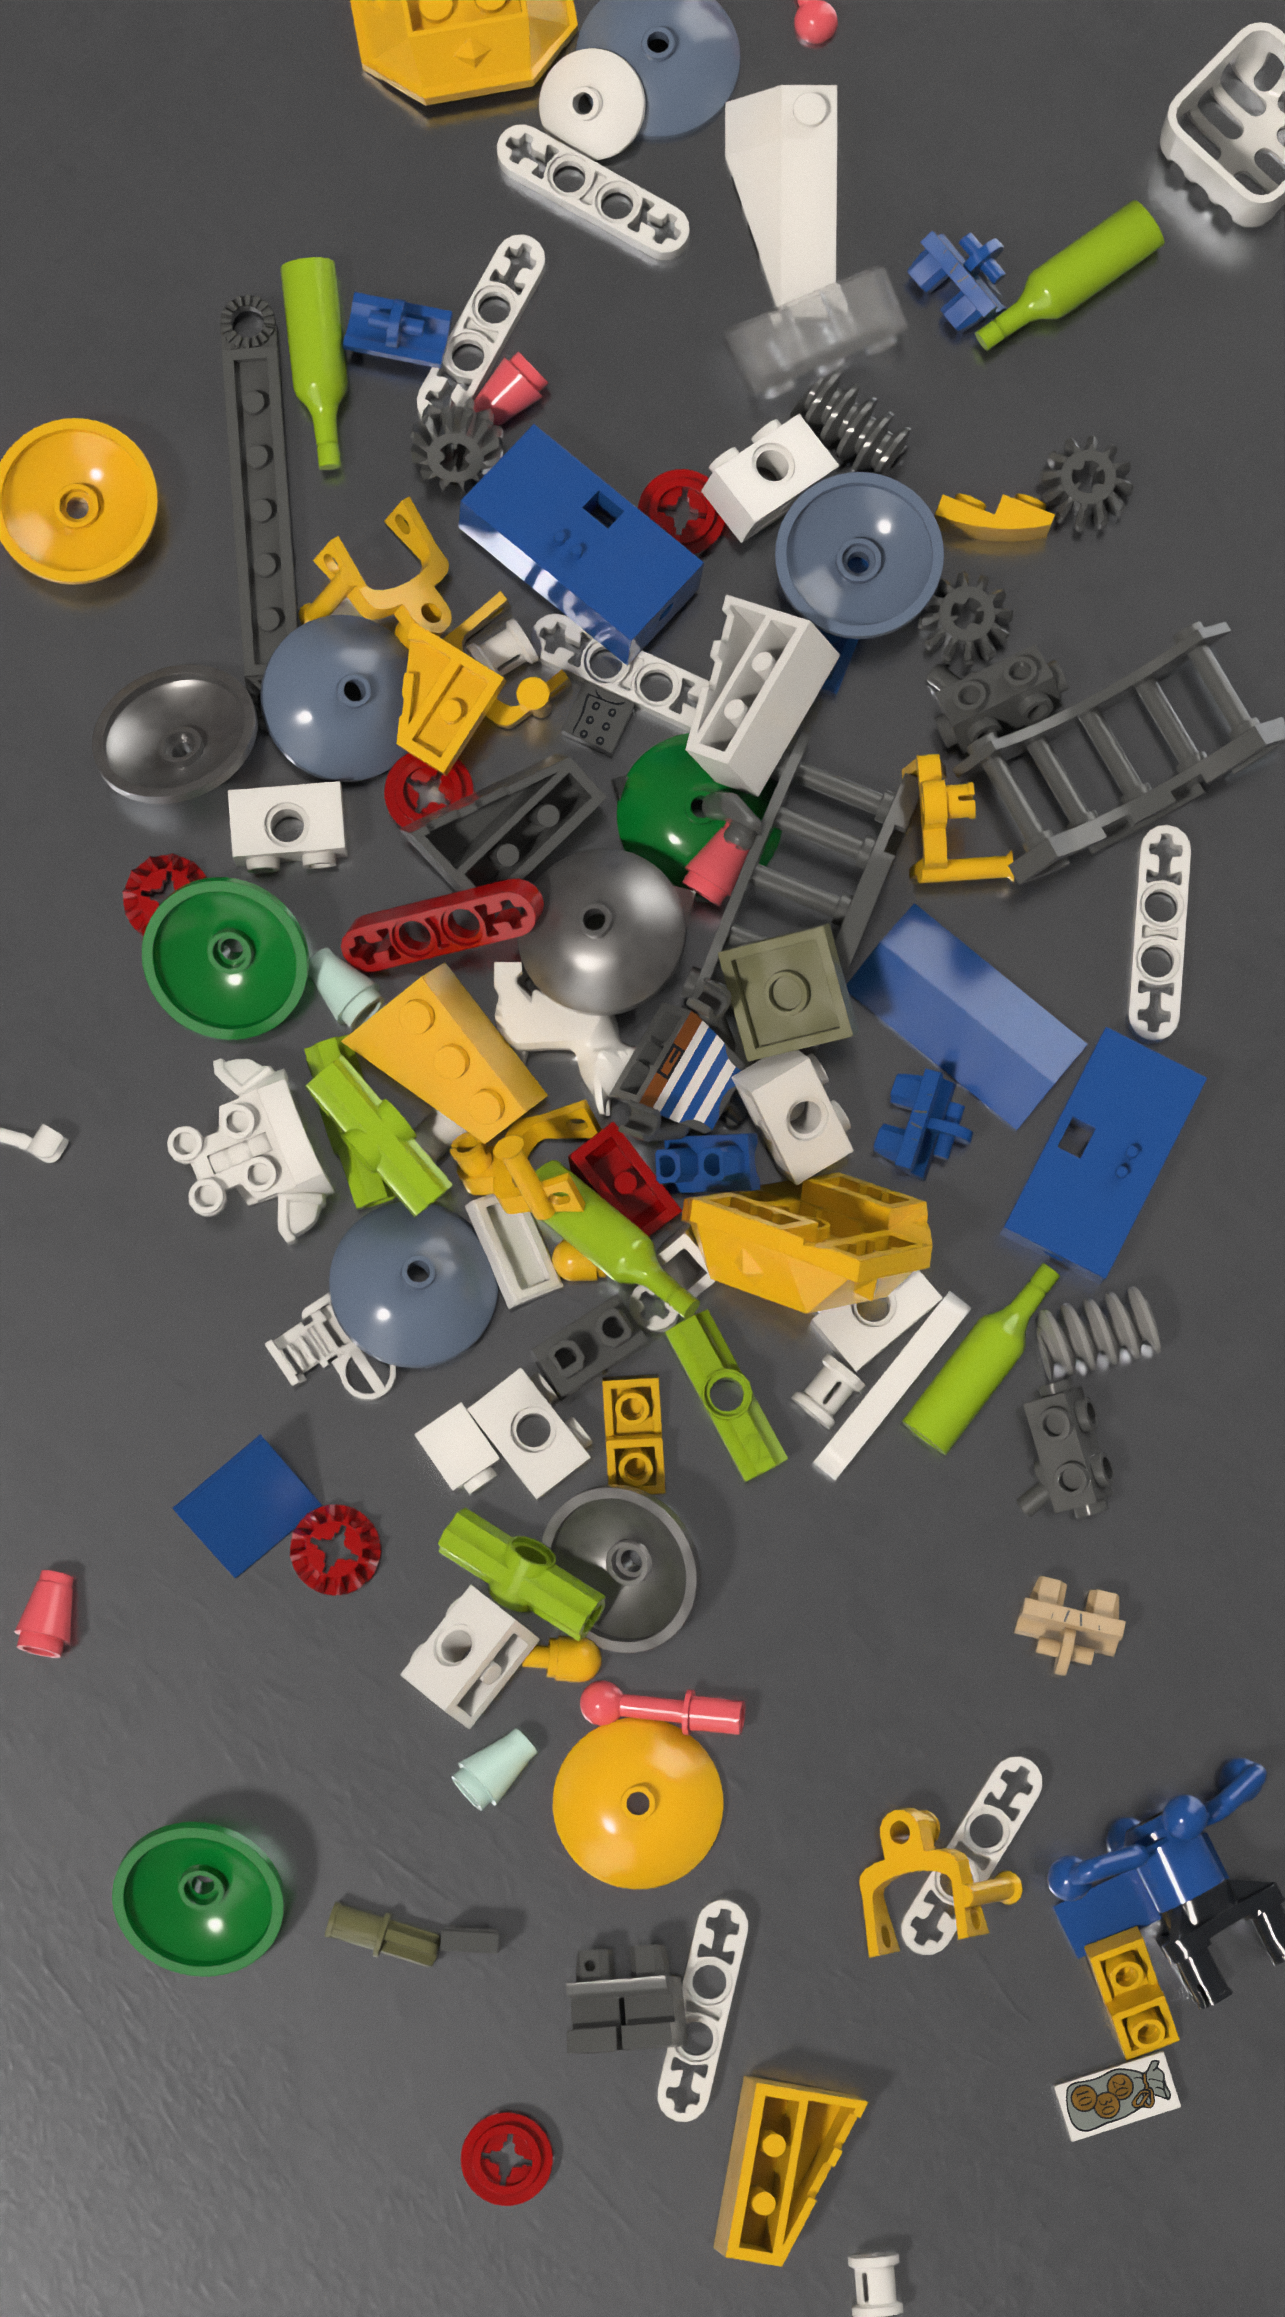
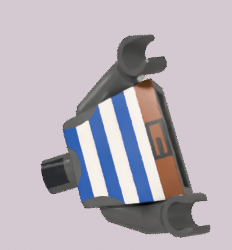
M705 977L702 981L704 989L698 998L690 996L686 1001V1005L694 1009L695 1013L668 1003H661L609 1094L615 1099L627 1103L632 1109L628 1123L625 1126L620 1125L619 1132L645 1142L676 1140L684 1138L691 1129L708 1134L713 1130L718 1119L729 1127L737 1126L744 1120L748 1110L740 1094L735 1091L736 1086L731 1078L745 1069V1063L734 1053L736 1043L725 1016L732 997L729 990Z

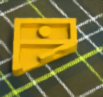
M413 621L408 633L410 645L407 672L404 673L402 696L404 699L402 714L399 717L396 744L447 776L507 681L501 675Z

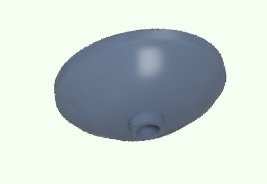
M600 0L585 19L577 41L576 51L596 48L613 52L625 59L638 74L644 88L646 100L644 120L636 136L638 138L667 140L682 137L699 130L725 107V102L729 101L737 84L740 68L739 41L731 19L716 0ZM654 39H662L668 44V48L664 52L655 53L648 48V44ZM588 93L584 94L588 103L593 108L592 97Z
M868 472L838 474L826 478L807 489L787 511L778 531L775 549L778 580L792 607L804 619L811 621L816 628L835 636L852 639L880 637L901 629L914 620L926 608L935 594L941 579L944 561L941 531L927 504L903 483L884 475ZM855 557H860L867 561L869 567L863 573H854L849 569L848 562Z
M325 616L309 621L295 629L272 653L266 665L261 683L262 715L275 745L298 768L308 774L328 781H363L391 769L401 757L408 753L400 748L396 742L399 717L402 714L403 708L402 687L404 673L407 672L409 649L400 642L394 633L384 626L358 616ZM346 683H353L358 686L361 692L359 701H351L345 696L344 686Z
M402 1202L385 1205L366 1214L341 1239L333 1256L329 1272L330 1302L334 1315L344 1333L357 1347L368 1355L384 1363L399 1367L424 1368L436 1366L463 1354L472 1347L486 1330L494 1313L498 1298V1283L474 1227L457 1213L435 1204L430 1205L417 1217H414ZM413 1266H419L426 1271L428 1278L423 1282H415L409 1278L407 1270Z

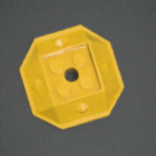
M350 0L362 69L379 80L383 79L402 93L425 106L534 87L561 50L578 33V22L573 0Z
M840 1172L810 1177L799 1185L794 1184L792 1181H782L760 1185V1190L725 1191L684 1199L681 1221L691 1225L710 1279L806 1314L887 1297L913 1271L930 1268L933 1245L930 1227L927 1223V1202Z

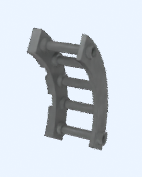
M1201 621L1195 622L1172 637L1175 645L1103 690L1024 729L998 738L995 732H992L977 739L966 748L970 756L952 768L957 779L985 770L1026 840L1022 845L1026 853L1008 865L1019 885L1066 867L1070 864L1067 859L1070 855L1087 848L1091 854H1094L1145 828L1206 793L1201 782L1206 781L1208 785L1230 770L1235 775L1285 742V721L1283 717L1260 723L1257 717L1251 718L1209 646L1231 632L1226 622L1204 627ZM1189 660L1193 663L1232 729L1228 733L1231 742L1207 756L1205 751L1198 752L1157 680ZM1137 692L1179 762V765L1176 766L1179 774L1155 788H1152L1149 782L1143 784L1102 714L1103 711ZM1080 724H1083L1123 793V796L1120 798L1123 805L1101 816L1098 815L1096 810L1089 811L1049 740L1062 735ZM1029 751L1070 821L1066 826L1067 831L1055 835L1051 828L1045 830L1006 760Z
M801 731L793 750H785L770 776V779L777 781L778 784L761 821V836L756 835L754 844L748 852L703 968L692 966L680 997L687 1000L690 996L698 998L704 989L702 981L705 977L727 989L725 984L713 980L720 962L718 952L724 950L726 945L735 947L769 938L735 924L750 885L832 917L831 923L841 927L835 940V946L845 979L877 903L887 874H889L919 801L918 778L905 773L897 793L886 789L885 793L882 794L802 762L812 735ZM797 783L876 815L874 821L883 824L878 838L867 834L866 838L862 839L783 807L793 784ZM777 828L856 860L855 866L864 869L855 894L851 895L843 892L842 896H838L759 864L773 829ZM730 1002L727 1010L734 1012ZM688 1006L687 1009L695 1013V1010ZM819 1045L799 1049V1051L806 1056L811 1053L815 1055Z

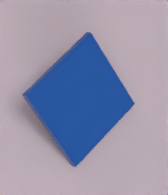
M260 1434L176 1504L173 1510L230 1574L237 1578L293 1531L307 1513L320 1508L322 1504Z

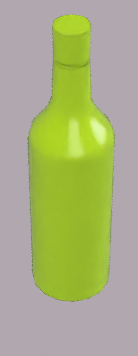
M1132 200L1037 267L1027 277L1024 290L1018 300L997 316L994 321H990L975 332V336L981 346L988 351L1004 340L1005 337H1008L1029 322L1039 319H1060L1164 246V237L1156 221L1137 200Z
M300 258L289 261L280 267L293 389L297 398L307 407L313 419L316 445L318 446L319 469L334 470L341 467L337 412L342 399L348 391L349 385L346 356L343 348L344 338L336 266L334 260L329 258Z
M551 1160L535 1171L540 1182L569 1172L586 1203L584 1212H555L551 1218L542 1220L545 1224L613 1281L620 1284H638L648 1288L685 1319L691 1317L696 1312L700 1301L661 1267L657 1259L655 1245L646 1233L558 1160ZM563 1192L553 1193L559 1197L568 1196V1194Z
M1042 1263L1031 1277L1030 1282L1024 1286L1011 1304L1002 1310L981 1317L902 1420V1423L935 1450L947 1455L1024 1353L1026 1348V1329L1029 1319L1046 1296L1045 1294L1051 1290L1060 1278V1275L1051 1267Z

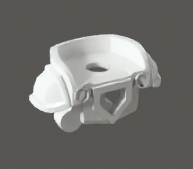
M221 1058L213 1061L214 1074L237 1094L239 1098L219 1106V1126L217 1127V1132L203 1137L197 1129L183 1126L172 1131L167 1141L168 1152L173 1159L184 1165L191 1164L198 1181L192 1185L188 1194L189 1204L197 1214L211 1217L224 1210L227 1203L226 1191L233 1188L238 1190L249 1206L278 1197V1231L289 1246L298 1242L297 1237L309 1231L317 1223L321 1209L327 1205L326 1197L332 1195L335 1191L316 1157L290 1092L286 1071L283 1068L275 1072L271 1066H262L251 1059H235L227 1062Z

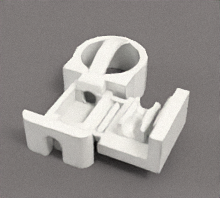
M329 1293L303 1310V1320L307 1321L312 1317V1322L306 1326L300 1322L275 1340L271 1339L265 1343V1346L294 1388L307 1380L304 1375L305 1372L319 1363L323 1368H326L330 1365L328 1360L335 1355L338 1358L331 1363L339 1373L344 1387L353 1397L360 1400L376 1401L385 1397L393 1389L397 1380V1366L387 1364L389 1367V1380L385 1386L383 1385L362 1353L364 1351L349 1339L339 1325L331 1306ZM284 1349L301 1372L297 1376L295 1375L297 1374L296 1370L283 1352ZM352 1359L375 1393L365 1394L352 1385L348 1369Z

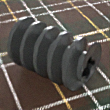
M840 367L828 375H823L803 394L790 412L789 417L793 418L798 414L801 415L806 412L804 420L812 431L823 426L819 440L825 447L840 440L836 451V458L840 461H845L857 454L852 467L853 472H868L874 469L873 473L890 476L908 452L909 447L906 445L912 428L907 425L892 433L889 430L895 416L892 411L877 419L873 417L872 414L878 402L875 396L858 404L856 398L862 385L856 382L842 390L839 385L845 372L843 368Z

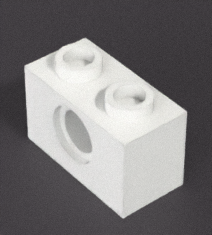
M800 414L783 425L778 419L769 422L751 438L754 444L740 453L736 447L730 448L716 458L709 466L712 474L701 492L740 543H743L785 515L801 494L816 483L832 477L839 468V464ZM757 467L770 470L775 475L777 481H769L759 474Z
M340 781L228 790L232 855L236 865L246 866L248 873L276 872L280 870V863L302 861L303 868L307 869L329 868L336 866V858L348 857L344 796ZM286 817H295L304 823L302 834L292 842H282L276 839L273 834L276 824Z
M799 1050L762 1058L731 1077L776 1169L794 1184L799 1185L854 1151L845 1133L851 1129L849 1119L837 1101L829 1100L823 1088V1085L827 1084L829 1079L823 1066L814 1054L811 1053L806 1056ZM805 1101L802 1114L795 1120L790 1121V1114L793 1108Z
M919 1270L913 1271L887 1297H884L888 1303V1314L880 1321L870 1322L863 1319L858 1313L857 1303L818 1311L819 1314L811 1320L810 1324L854 1374L943 1299Z
M519 1368L470 1406L467 1411L535 1499L540 1501L591 1461V1457L585 1449L593 1442L573 1416L563 1422L550 1404L558 1399V1397L540 1373L537 1371L531 1377H528L523 1369ZM529 1416L542 1417L550 1425V1436L541 1446H526L518 1438V1427Z
M470 1585L464 1594L450 1605L445 1618L427 1641L414 1651L409 1664L400 1675L442 1710L470 1730L540 1639L474 1586ZM471 1648L467 1657L462 1660L464 1654Z

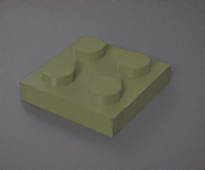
M829 923L727 948L718 952L726 986L731 992V1004L747 1062L852 1037L859 1033Z

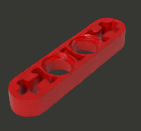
M517 878L366 914L356 918L342 938V954L346 961L354 968L364 972H375L520 937L529 933L541 916L544 908L543 897L536 886L529 881ZM510 900L514 907L523 906L525 912L521 915L517 908L505 910L503 908L507 901ZM457 909L470 911L478 919L480 928L476 930L462 928L455 921L453 911ZM500 912V913L498 914L497 918L495 919V914H494V913ZM408 921L421 923L428 929L431 940L427 942L414 940L405 931L404 923ZM389 932V938L384 939ZM363 936L367 943L382 942L375 951L371 944H362L360 939Z

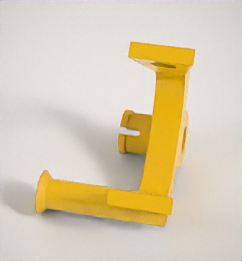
M410 496L403 499L384 522L421 560L422 569L420 573L410 581L395 588L373 590L366 585L340 537L337 536L331 539L313 560L331 581L312 603L304 604L300 608L298 614L302 625L317 618L330 616L347 597L360 615L367 619H382L394 614L399 621L394 630L395 635L408 649L410 645L408 633L413 621L438 637L447 630L452 620L451 611L435 587L448 573L449 563L437 546Z
M501 591L498 592L461 625L445 636L443 640L465 653L464 644L470 636L511 608L508 599ZM562 669L547 682L538 677H528L521 681L516 690L517 700L520 705L509 706L496 698L485 716L498 727L505 729L516 727L531 714L538 718H545L552 711L550 700L570 687L572 683Z
M916 755V759L902 769V779L905 773L918 778L922 824L923 858L909 868V879H917L919 883L1008 878L1014 883V875L1008 867L1009 864L1014 862L1012 850L1006 856L947 859V821L953 818L975 819L973 782H967V784L945 785V780H942V778H947L946 766L940 760V755Z
M585 1099L541 1115L517 1120L509 1128L505 1137L500 1139L495 1146L487 1147L486 1144L469 1132L463 1133L452 1142L451 1146L453 1149H450V1153L458 1163L457 1174L468 1193L472 1195L495 1194L502 1209L507 1214L532 1212L536 1219L546 1220L551 1218L555 1212H584L586 1203L569 1172L540 1182L528 1160L530 1152L538 1142L544 1139L591 1138L601 1131L602 1128ZM582 1119L585 1123H573L570 1120ZM563 1192L568 1194V1196L559 1197L553 1193Z
M903 1808L889 1812L882 1819L880 1826V1839L885 1860L873 1863L867 1867L859 1879L869 1958L900 1951L883 1896L885 1888L895 1879L905 1874L923 1870L937 1871L947 1875L952 1882L959 1940L989 1933L981 1905L998 1901L1005 1905L1016 1903L1021 1898L1023 1892L1020 1878L1011 1871H1003L998 1873L994 1879L974 1882L969 1860L964 1853L950 1848L935 1849L934 1843L940 1835V1823L932 1812L928 1810L919 1811L915 1808Z

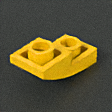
M1020 493L1015 494L1014 498L1003 494L995 514L985 511L987 506L974 497L956 494L954 498L943 494L934 515L940 531L970 539L995 542L1030 541L1046 538L1055 514L1045 511L1046 504L1042 501Z
M659 1375L602 1377L608 1485H626L638 1488L649 1494L666 1493Z
M1137 1926L1084 1946L1099 1992L1126 2061L1180 2041L1165 1995L1154 1972L1143 1936Z

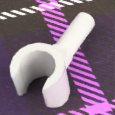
M44 1124L40 1126L34 1138L24 1133L0 1127V1142L27 1150L46 1163L56 1162L69 1143L68 1139Z

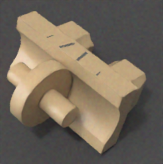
M1040 1576L1030 1597H1025L1017 1617L1014 1633L1037 1638L1035 1652L1056 1657L1053 1672L1061 1676H1066L1070 1661L1091 1666L1094 1652L1114 1657L1119 1640L1121 1641L1123 1638L1126 1621L1119 1620L1118 1594L1099 1589L1089 1590L1084 1611L1063 1606L1067 1584L1061 1580Z

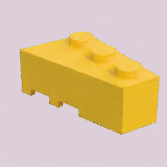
M445 962L421 976L341 1041L484 1144L496 1137L548 1096Z
M744 2076L713 2248L727 2258L782 2267L817 2201L815 2197L831 2167H835L843 2152L841 2148L857 2118H861L869 2102L854 2094Z

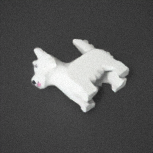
M494 962V987L499 995L495 1011V1021L498 1031L524 1065L529 1052L546 1050L573 1051L576 1054L583 1081L593 1094L599 1114L611 1116V1102L614 1097L609 1094L637 1045H629L622 1042L615 1015L591 1016L563 1008L551 1001L539 989H534L532 993L525 986V981L530 976L522 962Z

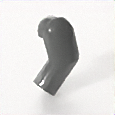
M711 792L703 799L702 810L705 816L712 820L730 823L724 832L725 842L736 845L735 848L742 851L751 849L756 835L761 836L762 826L760 819L737 794L729 792Z

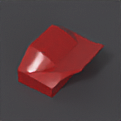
M612 1121L568 1155L570 1171L650 1236L682 1212V1209L665 1187L658 1183L656 1175L626 1136L618 1131L619 1127L616 1123Z

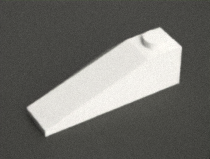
M780 85L725 102V160L740 197L742 210L753 235L760 256L759 260L780 320H835L837 85Z

